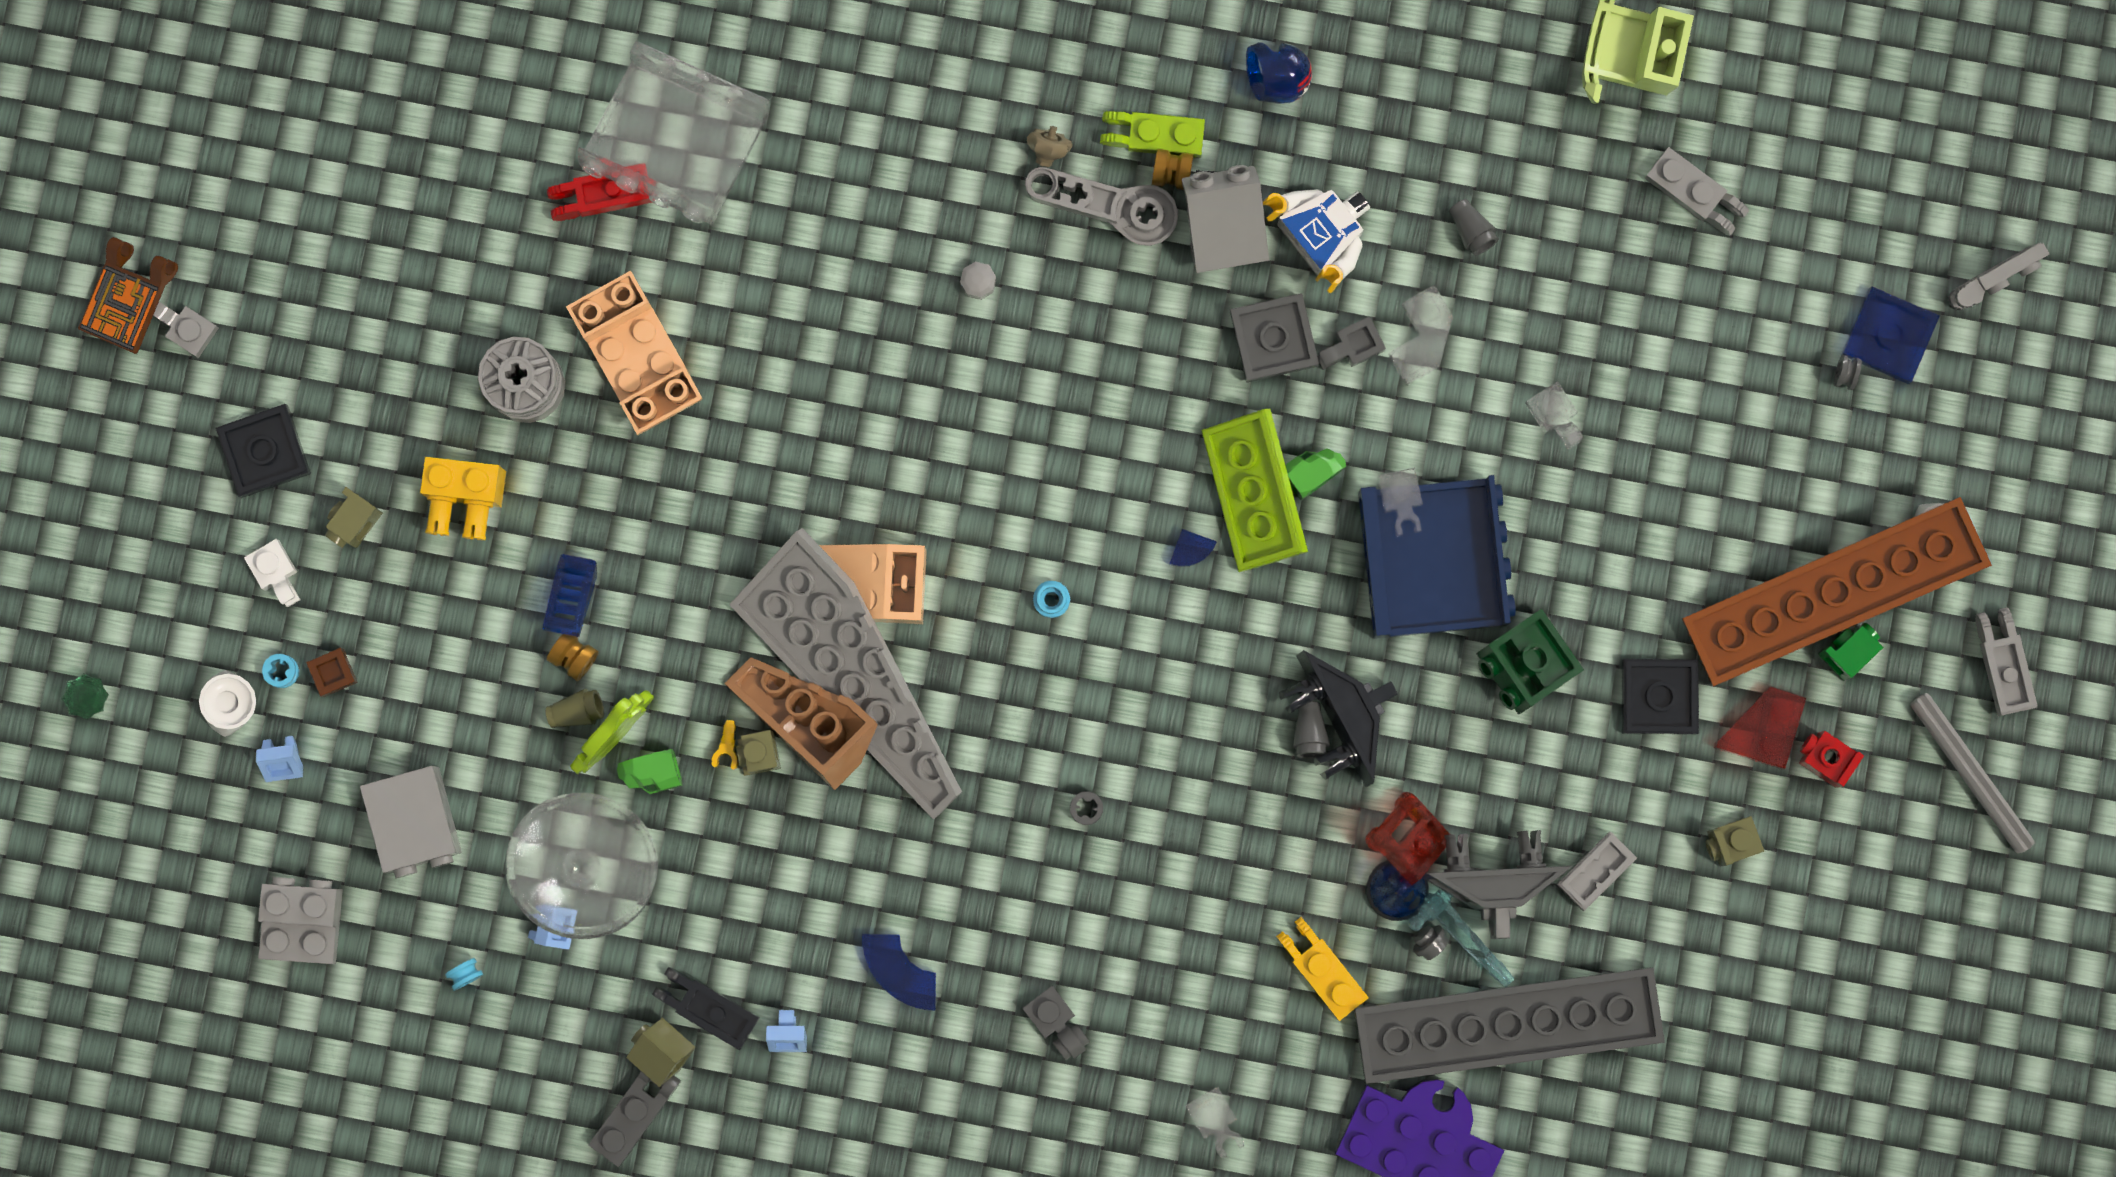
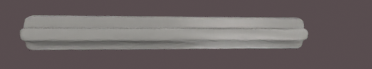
M1925 693L1915 698L1910 703L1912 709L2016 853H2023L2035 844L2034 839L1932 697Z

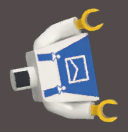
M1314 189L1293 191L1283 195L1277 193L1270 194L1262 201L1263 205H1268L1273 210L1267 217V220L1273 221L1283 214L1279 217L1278 227L1316 273V282L1324 278L1331 283L1327 291L1332 293L1341 280L1353 271L1362 249L1360 237L1363 232L1361 225L1356 219L1370 209L1369 203L1358 191L1344 202L1332 190L1325 193Z

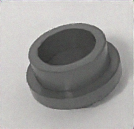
M1440 925L1424 927L1414 938L1416 944L1414 945L1413 952L1419 957L1423 956L1426 960H1431L1438 956L1445 949L1449 941L1445 936V930Z

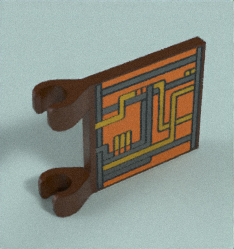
M112 237L106 246L105 265L78 329L137 354L164 288L178 271V264L164 257L155 256L150 265L149 280L121 268L133 255L134 246Z

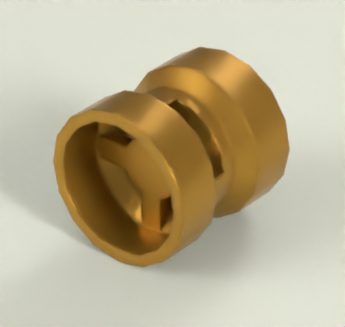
M1157 148L1152 185L1163 187L1165 184H1172L1177 189L1184 190L1182 179L1190 177L1194 154L1181 153L1178 156L1172 155L1169 150Z
M567 630L551 648L547 661L556 667L563 666L567 669V674L570 677L579 681L593 665L599 651L590 645H582L578 642V637Z

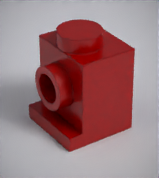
M1822 731L1818 732L1817 735L1810 734L1800 748V752L1804 755L1799 764L1833 787L1839 788L1845 786L1864 755L1856 752L1828 732ZM1827 750H1832L1836 754V761L1833 764L1825 760Z

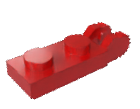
M645 164L573 178L571 182L551 186L546 190L548 198L552 200L569 198L575 194L578 203L552 209L551 217L553 221H565L575 219L580 215L581 217L654 202Z

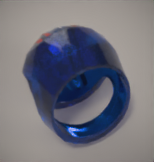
M1262 42L1247 48L1246 70L1256 99L1274 104H1289L1300 99L1311 85L1313 73L1310 60L1302 50L1294 45L1281 43L1278 52H1275Z

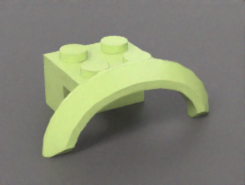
M1599 0L1588 37L1582 72L1583 88L1591 103H1599L1602 90L1599 79L1665 96L1676 89L1681 78L1694 15L1662 7L1656 8L1649 14L1614 5L1615 0Z

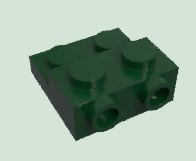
M1542 609L1476 653L1480 659L1478 667L1481 673L1486 678H1493L1501 689L1499 692L1501 702L1506 708L1510 710L1515 709L1518 715L1584 671Z

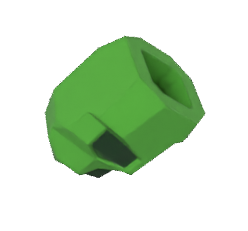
M1328 448L1317 453L1305 451L1300 456L1295 457L1285 465L1292 491L1300 500H1303L1344 470L1346 467L1345 459L1340 453H1336Z
M673 749L647 754L618 763V777L624 781L628 788H641L649 794H654L683 786L677 758Z

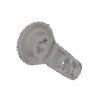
M1046 167L1035 168L1026 177L1025 186L1027 193L1033 201L1110 223L1128 240L1138 245L1152 246L1162 243L1172 234L1177 225L1178 210L1175 200L1167 191L1157 186L1141 185L1120 189ZM1039 176H1046L1053 182L1051 190L1043 195L1037 194L1032 190V183ZM1059 181H1064L1063 189L1070 192H1075L1077 187H1082L1083 194L1087 196L1086 199H1079L1077 204H1074L1070 195L1061 192L1060 200L1054 199L1059 191ZM1147 207H1152L1153 214H1158L1157 218L1149 219L1148 224L1142 223L1141 216L1137 217V213L1139 211L1145 212Z

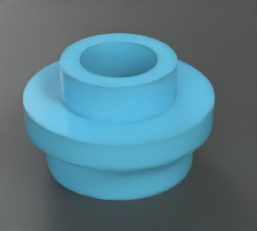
M1046 581L1040 584L1034 592V607L1044 617H1059L1069 607V592L1060 582ZM1049 593L1056 594L1059 598L1058 604L1052 607L1046 605L1044 601L1045 596Z

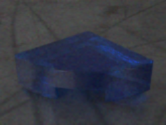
M1182 529L1169 565L1189 567L1198 564L1210 555L1217 541Z

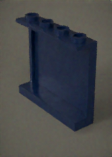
M1489 475L1486 479L1384 489H1376V487L1360 488L1358 500L1373 639L1501 627L1511 623L1510 617L1515 616L1516 613L1513 594H1507L1506 580L1511 579V564L1509 557L1503 558L1502 543H1507V528L1505 521H1499L1498 506H1503V492L1501 484H1495L1494 475Z

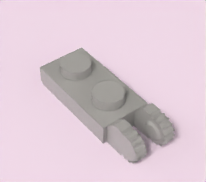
M1670 147L1667 148L1645 177L1648 182L1702 222L1707 221L1728 236L1734 232L1735 227L1730 220L1720 213L1713 211L1716 205L1720 203L1733 214L1742 218L1749 212L1748 207L1743 202L1739 201L1735 196L1726 193L1728 190Z
M2040 242L2028 246L1958 286L1950 292L1949 299L1947 300L1949 301L1948 305H1951V308H1955V310L1973 307V305L1983 300L1986 290L1989 295H1992L2010 285L2007 278L2019 272L2021 277L2039 269L2042 267L2039 260L2050 255L2044 243Z
M2006 607L1998 610V622L2001 632L2005 637L1994 640L1991 623L1986 613L1976 614L1977 632L1982 642L1980 647L1997 716L2037 708V701L2021 637L2017 635L2009 608Z

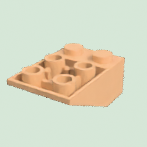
M898 544L819 545L854 581L874 622L923 624L926 572L925 546Z

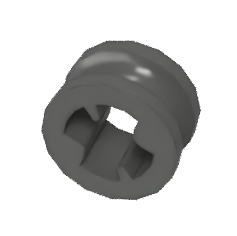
M1842 354L1836 367L1834 386L1840 387L1842 384H1845L1848 390H1854L1859 379L1862 360L1855 358L1851 361L1848 359V355Z
M1089 791L1081 792L1072 799L1070 813L1077 823L1092 825L1101 818L1103 803L1095 793ZM1083 798L1087 802L1094 800L1098 807L1093 809V811L1097 812L1096 815L1092 818H1089L1087 815L1078 816L1076 809H1080V806L1077 805V802Z

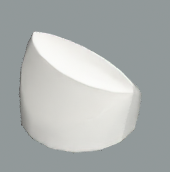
M225 670L213 676L201 690L199 705L201 713L209 726L220 735L226 737L242 728L248 722L255 710L256 697L249 682L233 672Z

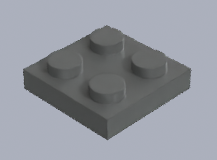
M1302 293L1230 309L1246 383L1319 366Z

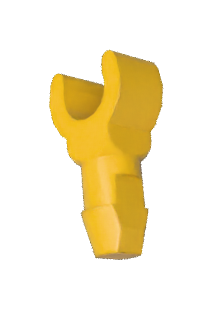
M726 720L719 749L712 756L713 767H718L719 758L723 754H728L731 757V769L735 770L738 767L739 760L735 753L734 740L736 731L735 721Z

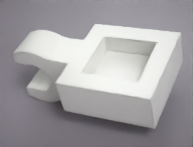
M275 539L244 557L261 589L267 591L273 587L282 605L285 604L286 607L300 601L297 592L288 579L296 574L297 570L279 540Z

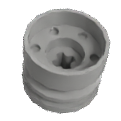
M510 337L498 341L486 351L479 364L478 381L482 394L502 415L515 422L532 423L545 419L558 408L564 397L565 378L561 366L543 345L530 338ZM521 369L527 377L521 378V384L517 385L511 378L516 377L518 370Z

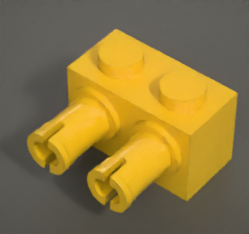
M425 457L420 494L430 501L425 533L449 536L452 504L459 502L467 505L462 538L472 540L476 538L477 540L486 541L485 535L489 508L502 507L506 471L499 465Z

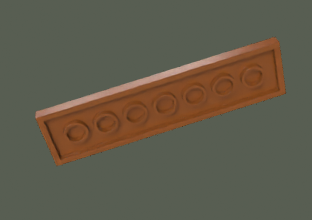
M1961 497L1686 616L1682 618V621L1713 687L1992 566L1964 503Z

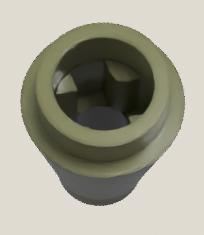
M586 688L551 706H547L545 710L546 718L551 728L596 724L598 719L604 717V707L597 690L588 691Z

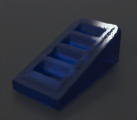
M565 554L560 555L543 622L544 631L580 637L597 579L596 561ZM564 585L582 588V590L578 591L564 588ZM560 600L576 602L578 606L561 603ZM556 613L575 616V620L555 617Z

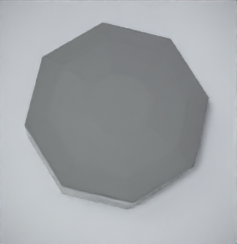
M974 262L963 269L960 285L967 297L982 300L994 292L997 279L988 264Z

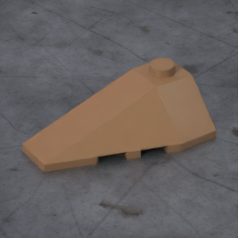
M751 657L724 683L834 790L862 763L878 726L877 722L852 699L826 691L821 686L812 682L807 683L797 679L783 670Z

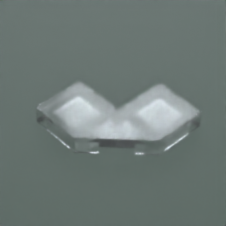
M1435 285L1402 303L1403 309L1419 336L1392 350L1388 355L1406 386L1438 369L1441 363L1453 316Z

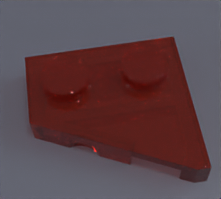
M1773 687L1767 688L1757 698L1755 703L1735 721L1736 723L1715 742L1714 748L1781 770L1785 769L1806 698Z

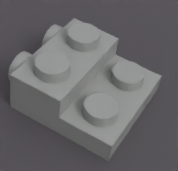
M272 877V884H262L258 921L262 922L258 959L336 964L343 889H332V881L309 880V887L294 886V878Z

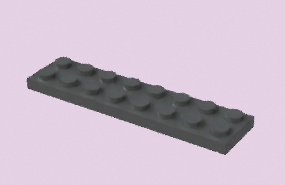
M1653 967L1354 1009L1364 1081L1366 1084L1665 1043Z

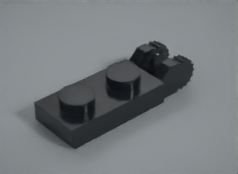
M668 967L664 975L672 982L687 988V993L682 1001H680L669 991L656 987L652 995L676 1009L675 1013L734 1048L741 1050L760 1017L696 979L693 981L673 968Z

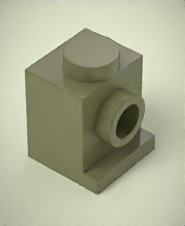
M345 487L342 493L347 498L344 502L339 501L329 512L327 519L330 521L326 525L328 531L325 536L342 548L346 543L358 548L383 512L354 491Z
M767 730L742 735L741 739H737V756L740 767H743L744 776L781 769L775 733L773 731Z

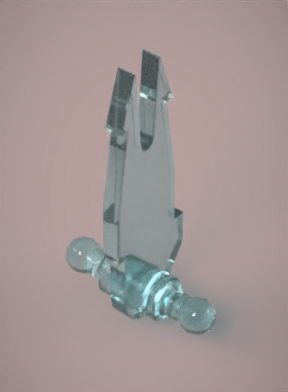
M1437 890L1434 894L1429 893L1423 898L1425 903L1419 908L1420 912L1409 920L1410 929L1418 931L1426 921H1433L1437 918L1445 926L1449 934L1503 986L1507 987L1515 980L1504 964L1494 956L1481 939L1459 917L1460 914L1450 905L1453 896L1443 890Z

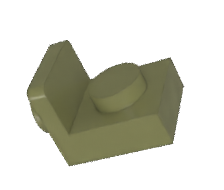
M1752 816L1707 831L1709 839L1705 841L1708 854L1713 862L1718 861L1720 867L1764 852Z

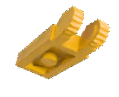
M1300 917L1295 921L1296 928L1311 943L1312 946L1300 954L1289 935L1282 931L1276 937L1294 959L1292 963L1337 1020L1341 1021L1369 997L1324 940H1319L1309 925Z

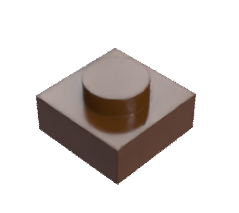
M338 648L306 662L320 697H326L358 683L343 648Z

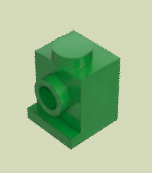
M1864 622L1853 631L1850 628L1843 630L1832 641L1836 647L1834 649L1831 646L1826 647L1818 655L1845 681L1854 677L1884 647L1878 642L1880 639L1878 633L1869 624Z

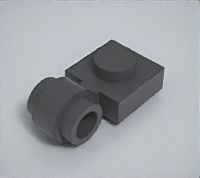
M1053 986L1023 1007V1010L1044 1038H1047L1054 1031L1058 1033V1039L1053 1044L1065 1060L1071 1056L1075 1059L1086 1050L1084 1046L1090 1043V1041L1077 1024L1072 1028L1066 1026L1065 1023L1075 1015Z

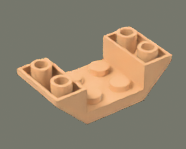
M631 271L566 306L582 337L588 343L620 400L619 403L637 435L703 400L677 350Z

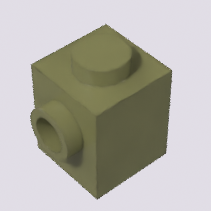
M661 1018L651 1027L647 1024L643 1025L631 1039L635 1045L626 1058L660 1087L681 1070L696 1047L664 1018Z

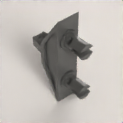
M1541 830L1530 831V839L1528 831L1517 832L1520 865L1516 866L1517 869L1474 871V868L1470 867L1469 834L1458 835L1457 843L1455 834L1444 835L1447 869H1444L1442 873H1426L1418 876L1474 910H1480L1481 920H1488L1490 939L1510 938V919L1516 918V907L1523 906L1573 866L1547 867V864H1543Z

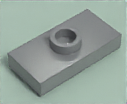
M1610 831L1556 885L1582 911H1585L1637 857Z

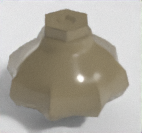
M1050 126V129L1047 130L1034 129L1027 136V144L1035 153L1036 163L1040 166H1052L1054 160L1065 157L1072 148V142L1066 139L1064 134L1056 133L1057 127Z

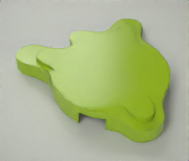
M645 690L641 694L635 693L629 700L627 698L620 700L605 721L581 747L583 753L576 756L570 765L571 769L576 774L582 771L586 773L595 763L605 757L646 712L645 708L650 704L654 696Z

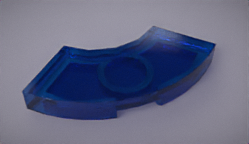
M862 934V946L866 962L871 973L882 988L894 998L907 1005L936 1011V972L922 970L909 960L902 949L900 935Z

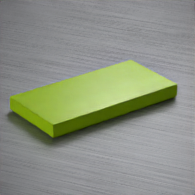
M1262 409L1201 430L1238 572H1245L1308 552L1271 409Z

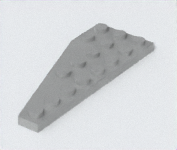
M803 528L796 531L729 605L800 680L807 683L812 682L821 686L826 691L852 699L877 722L878 726L867 750L934 820L962 793V790L854 581Z

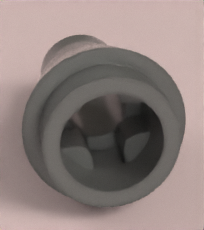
M1463 199L1450 208L1449 213L1455 221L1466 250H1471L1476 256L1486 252L1498 242L1499 238L1495 234L1497 229L1470 204L1468 199Z
M1310 702L1298 708L1293 748L1296 749L1297 757L1311 759L1317 756L1320 757L1326 753V748L1330 744L1321 714V705L1318 702Z

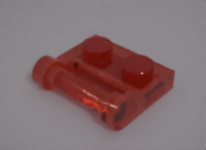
M1403 792L1395 801V808L1379 827L1371 829L1366 835L1365 840L1369 848L1381 852L1409 884L1413 885L1424 876L1445 850L1446 841L1444 835L1451 834L1414 794ZM1406 817H1410L1415 823L1397 843L1391 835Z

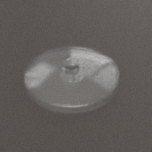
M570 793L553 797L537 805L517 825L507 850L505 864L506 879L515 903L533 923L561 937L593 939L619 931L642 912L652 895L656 883L658 858L654 841L648 829L629 808L602 795Z

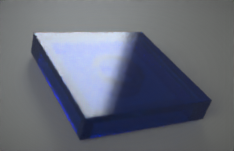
M1870 287L1841 355H1848V358L1851 360L1860 358L1863 365L1910 384L1913 381L1940 315L1875 287Z

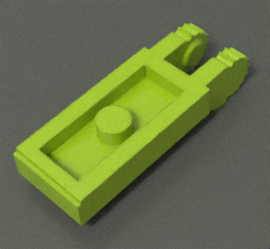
M1115 111L1103 113L1102 121L1105 123L1131 126L1130 137L1115 133L1101 134L1100 143L1103 145L1129 148L1128 151L1153 154L1157 153L1158 148L1169 150L1172 155L1179 156L1181 153L1194 154L1193 158H1201L1205 119L1132 112V115L1126 112Z

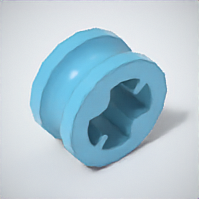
M275 654L265 660L262 674L268 684L277 688H287L297 681L299 667L293 658L284 654ZM279 661L282 665H289V669L285 671L287 678L284 680L280 677H275L274 679L272 675L277 670L275 664Z
M475 958L458 965L445 974L447 979L451 978L453 980V991L470 984L484 975L482 970L478 971L475 968L477 963Z

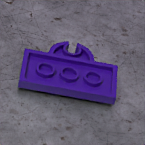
M1432 1079L1421 1081L1409 1088L1401 1100L1366 1085L1335 1154L1382 1177H1493L1505 1150L1470 1134L1474 1120L1472 1107L1464 1092L1457 1086L1452 1092V1106L1445 1111L1435 1109L1432 1099L1437 1091L1443 1089L1444 1080Z

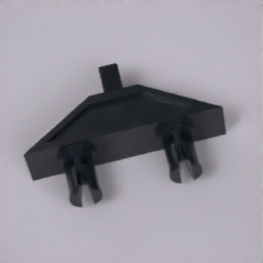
M1303 650L1296 657L1307 679L1286 690L1280 691V699L1299 695L1297 700L1285 708L1289 713L1318 699L1342 743L1341 746L1320 757L1314 758L1315 766L1334 761V764L1320 775L1326 780L1330 776L1353 765L1365 787H1368L1375 780L1380 714L1385 712L1381 703L1393 698L1398 693L1391 681L1373 690L1370 683L1363 685L1358 680Z

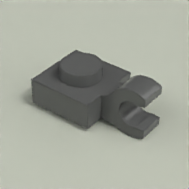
M1369 316L1336 332L1335 336L1339 343L1319 352L1317 357L1322 370L1335 365L1345 358L1348 359L1351 367L1383 353L1386 347Z

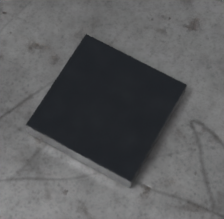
M282 404L216 427L237 495L240 498L311 474L287 404Z
M1623 659L1622 734H1699L1698 660Z

